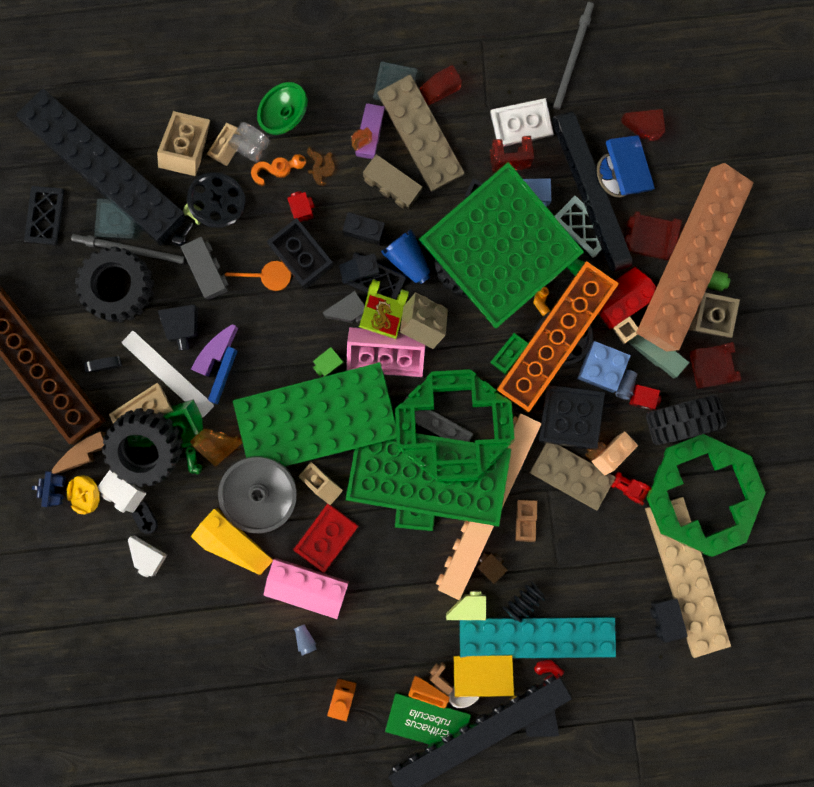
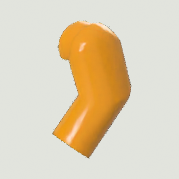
M543 287L536 293L533 300L534 305L542 316L550 312V309L545 304L549 294V290L546 287Z

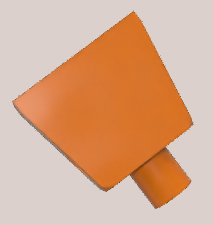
M338 678L327 716L347 721L357 683Z

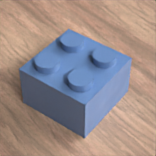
M594 341L586 354L577 379L611 393L616 392L631 355Z

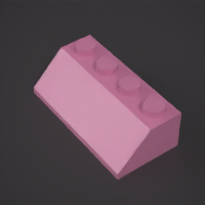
M349 328L347 371L381 362L383 373L386 375L422 377L425 345L400 333V331H398L397 338L393 339L366 329Z
M275 558L267 578L264 596L337 619L349 581Z

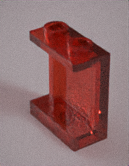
M636 211L633 216L629 217L628 227H630V231L625 236L629 252L669 261L678 241L682 220L673 219L672 221L640 215V212Z

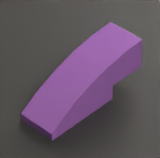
M366 103L357 141L356 157L373 159L376 155L384 106Z
M232 324L216 335L201 351L191 370L208 377L215 361L222 362L226 349L231 346L238 327Z

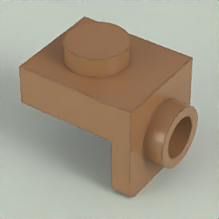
M443 662L440 665L435 664L429 672L431 674L430 680L435 684L433 687L449 695L453 690V686L440 676L446 666Z

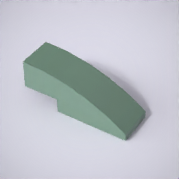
M637 335L628 342L656 367L659 366L672 378L678 377L689 364L676 351L666 352L640 335Z

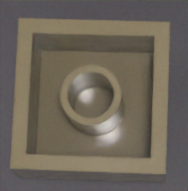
M415 292L403 307L400 333L434 349L446 335L448 309Z
M704 293L688 330L732 338L740 300Z

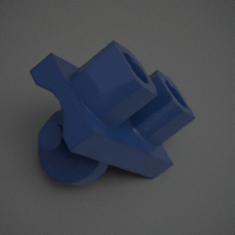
M46 471L45 479L39 478L38 486L32 485V490H37L36 498H42L41 507H53V505L63 504L64 496L63 494H55V487H64L66 476Z

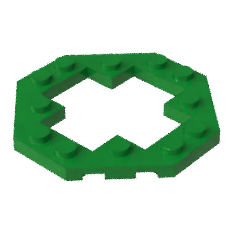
M470 369L431 372L427 379L421 385H418L402 404L400 403L395 408L397 448L437 482L478 480L515 439L512 402L506 397H502L497 393L496 389L486 381L478 378L476 373ZM472 390L473 407L492 406L494 439L475 440L476 459L437 461L436 442L416 444L415 411L434 410L433 392Z
M701 434L666 448L663 461L655 475L652 489L649 490L647 500L661 535L674 539L709 557H713L747 543L766 492L750 455L705 434ZM706 453L709 455L714 470H719L732 464L745 500L729 506L736 524L707 537L704 536L698 520L680 526L667 490L684 484L677 465Z

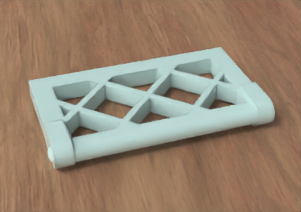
M574 196L554 217L569 235L594 258L601 250V246L597 236L596 238H586L585 228H593V226L585 225V215L588 216L584 203ZM575 204L582 212H571V207ZM569 215V226L560 219L562 216ZM572 215H582V225L572 226ZM572 228H583V238H580ZM586 241H596L597 247L593 250Z

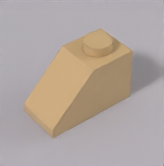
M312 462L298 476L316 495L329 505L343 491Z

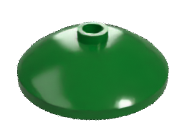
M285 82L273 87L263 97L258 107L257 120L260 127L272 135L283 134L296 127L307 109L308 99L304 89L293 82Z

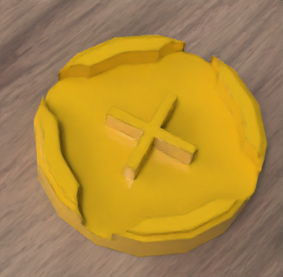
M77 476L68 484L67 499L71 501V507L75 512L83 515L88 514L98 507L100 501L99 490L94 480L89 476Z

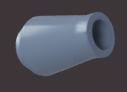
M626 370L615 393L617 397L630 400V397L634 394L636 372Z
M305 624L294 629L298 651H301L302 656L317 650L316 642L308 632Z

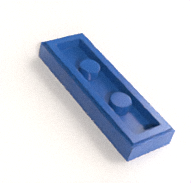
M227 347L208 398L212 403H219L237 354V350Z

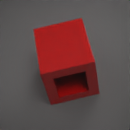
M636 385L629 405L654 410L656 407H659L661 402L660 390Z

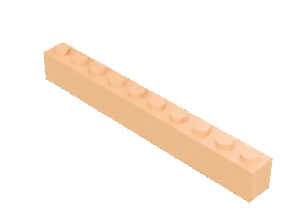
M523 414L513 417L515 439L508 447L512 451L503 505L542 424ZM468 521L464 522L461 528L463 535L461 539H456L452 548L455 552L452 557L448 556L444 565L447 569L444 575H439L436 582L439 585V591L460 600L494 526Z

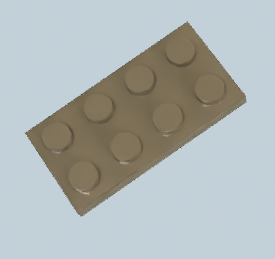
M545 443L529 472L598 511L616 478L611 474L604 475L595 465L565 448Z

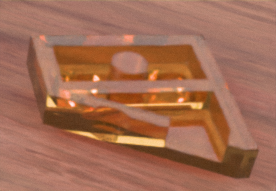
M203 429L190 441L192 446L215 467L243 443L240 437H229L225 433H215L209 429Z

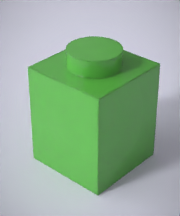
M330 347L313 361L315 363L313 368L319 376H329L344 363Z

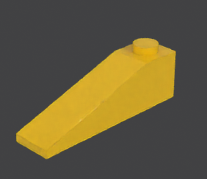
M219 508L213 509L191 536L205 550L259 575L273 562V559L241 529L230 523Z

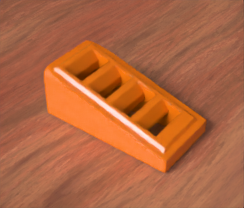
M417 676L413 679L408 695L414 699L441 708H446L450 698Z

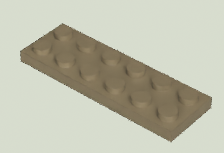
M411 74L377 92L431 192L464 175L463 169Z

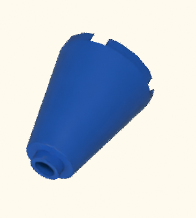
M410 229L407 232L409 235L404 233L389 244V247L384 248L381 253L413 282H420L422 284L430 278L428 275L430 269L415 234Z

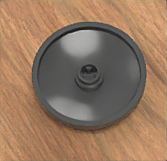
M250 456L235 462L225 472L218 490L219 505L224 516L235 527L250 533H265L283 525L292 514L297 499L296 484L289 470L277 460L266 456Z

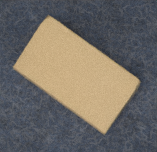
M226 123L207 155L227 166L244 140L245 133L238 127Z

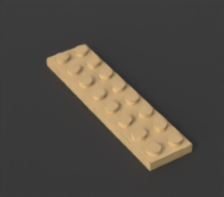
M680 497L670 500L680 526L691 522L684 498ZM645 508L672 595L678 598L688 635L686 639L692 657L696 658L731 647L701 552L661 535L651 508Z

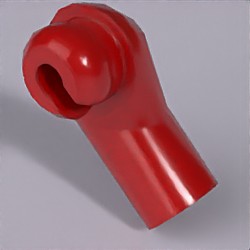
M552 660L539 661L534 667V671L538 675L548 672L554 675L560 674V676L564 674V671Z

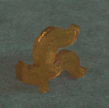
M309 147L307 154L314 159L315 164L313 165V170H308V173L313 174V178L318 185L324 186L325 182H322L321 176H331L335 170V165L331 159L332 153L326 154V165L320 167L322 156L317 152H313L311 147Z

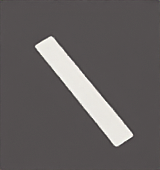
M134 331L122 341V344L180 398L185 402L194 399L202 417L214 407L202 393Z

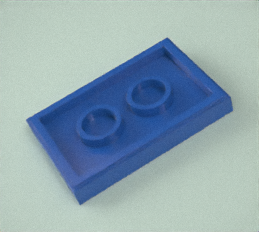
M639 135L606 141L622 196L655 189Z

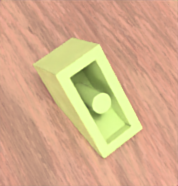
M470 591V594H465L446 613V619L486 620L485 594H481V591Z

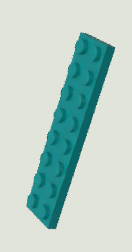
M614 617L522 618V623L517 620L515 621L513 618L460 620V658L466 656L512 655V658L616 657Z

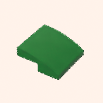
M513 333L490 363L504 375H507L528 343Z

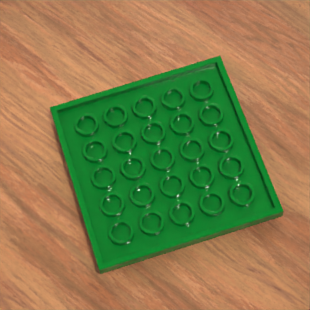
M509 162L419 239L495 329L584 252Z

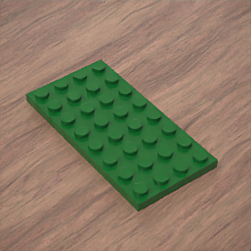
M381 362L233 400L246 457L266 456L277 460L284 466H289L396 439V421Z
M416 433V444L436 442L437 461L476 459L475 443ZM396 439L356 448L353 455L346 500L499 527L512 449L507 448L478 480L437 482L397 448Z

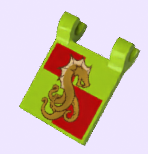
M372 280L359 327L396 339L403 307L409 292L401 290L397 300L377 294L380 282Z

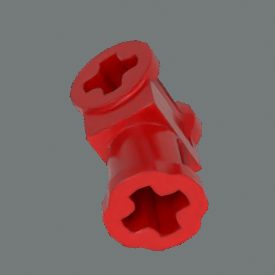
M617 472L616 478L610 487L620 489L624 492L623 495L643 506V501L652 488L635 479L629 480L622 476L621 472Z

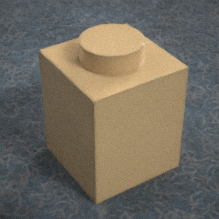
M630 316L613 328L624 345L638 335L636 333L638 327Z

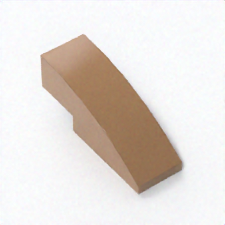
M98 432L76 444L57 462L52 469V473L60 474L95 461L93 453L102 450L104 446L103 439L106 433Z

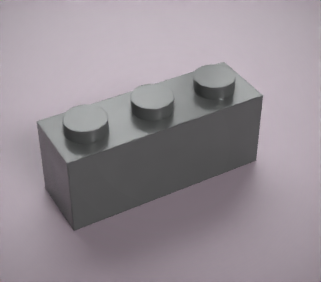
M199 237L180 246L207 301L228 292L226 286L229 283L225 275H221L218 270L221 266L217 258L212 257L210 252L213 249L208 240L205 241L202 237Z

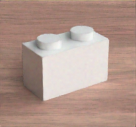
M109 470L98 486V490L102 493L101 497L109 502L113 501L115 503L114 507L119 511L133 513L146 493L134 483L130 485L126 483L125 479L120 480L115 472L112 473Z

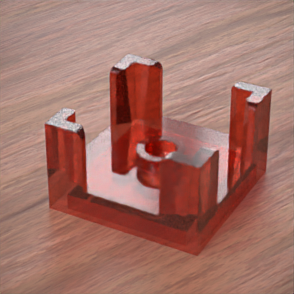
M531 135L522 137V146L518 148L516 153L504 154L502 139L492 141L493 149H490L492 173H496L508 162L515 170L530 169L534 159Z
M733 342L711 348L695 349L690 352L697 389L741 380L740 372H734L731 353L735 352Z

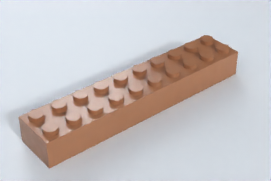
M726 163L711 168L636 332L666 352L680 349L754 183Z

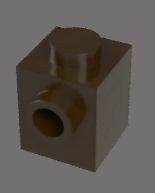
M490 552L488 554L484 553L477 561L478 564L476 566L493 584L508 571L502 565L504 560L497 553L494 555Z

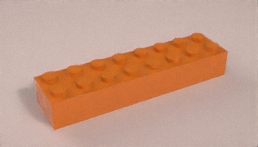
M586 261L496 390L527 412H530L619 283Z

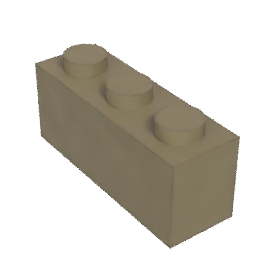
M377 154L363 171L364 181L368 185L378 187L381 194L387 198L390 196L395 199V203L403 209L404 207L410 209L422 193L421 185Z

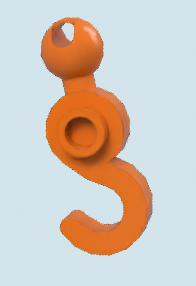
M296 154L290 161L280 157L274 159L271 165L267 162H258L252 167L251 176L255 183L264 186V179L258 177V172L261 169L267 170L276 177L284 178L290 173V168L302 169L306 164V159L303 155Z

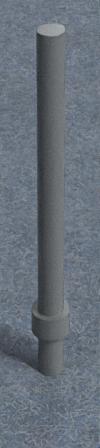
M587 2L584 14L580 17L577 36L553 106L556 110L561 108L586 29L590 26L591 14L594 8L592 2Z
M72 234L71 238L72 241L86 244L89 247L98 246L108 249L118 247L119 249H127L137 255L181 264L185 262L184 256L97 239L96 236Z

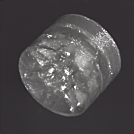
M241 122L236 130L238 134H233L228 143L243 156L258 162L263 155L261 150H266L271 141L258 129L245 122Z

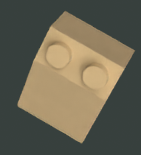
M173 111L157 152L158 168L196 176L201 163L210 120Z

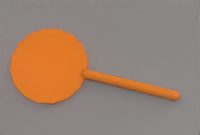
M279 261L269 262L264 266L261 273H225V276L261 277L264 286L273 291L284 289L291 279L290 271Z

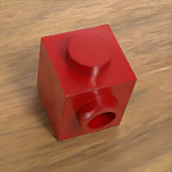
M295 192L291 194V197L287 198L294 219L297 218L302 222L314 218L311 208H314L311 197L307 198L306 192Z

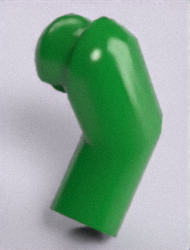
M188 447L185 451L188 470L191 474H200L202 465L197 464L196 451L193 447Z

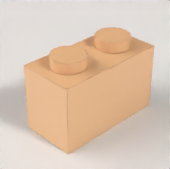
M623 432L616 436L591 462L604 475H607L614 471L638 445L626 432Z

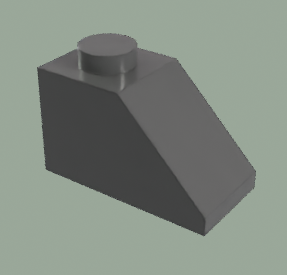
M354 291L325 310L323 314L327 319L348 323L356 321L359 323L361 322L365 306Z

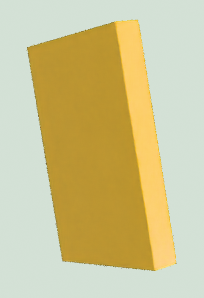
M512 655L466 656L461 658L460 656H454L455 697L514 696Z

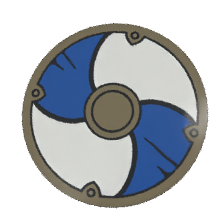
M604 155L597 165V177L602 188L611 196H626L621 195L610 155Z

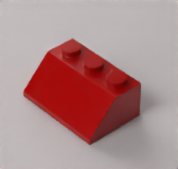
M636 267L615 280L619 283L598 313L610 330L650 303L657 288L652 280Z

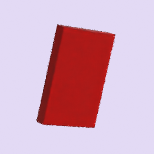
M327 504L293 550L325 573L356 531L358 525L336 508Z

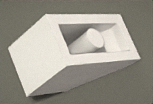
M130 536L128 543L134 567L139 569L138 573L145 577L156 575L167 554L136 536Z

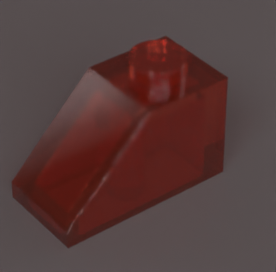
M451 65L431 77L419 88V91L429 106L460 90L462 80L454 66Z
M662 109L625 113L621 119L622 124L642 139H648L649 141L658 140L665 132Z

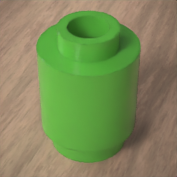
M715 270L707 288L720 292L727 289L730 283L728 274Z

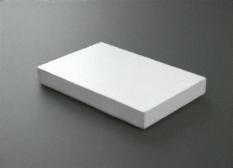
M546 98L496 108L490 111L498 148L554 135Z

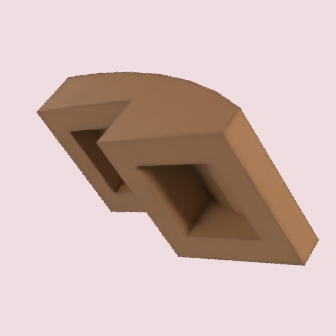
M517 501L516 541H536L537 501Z

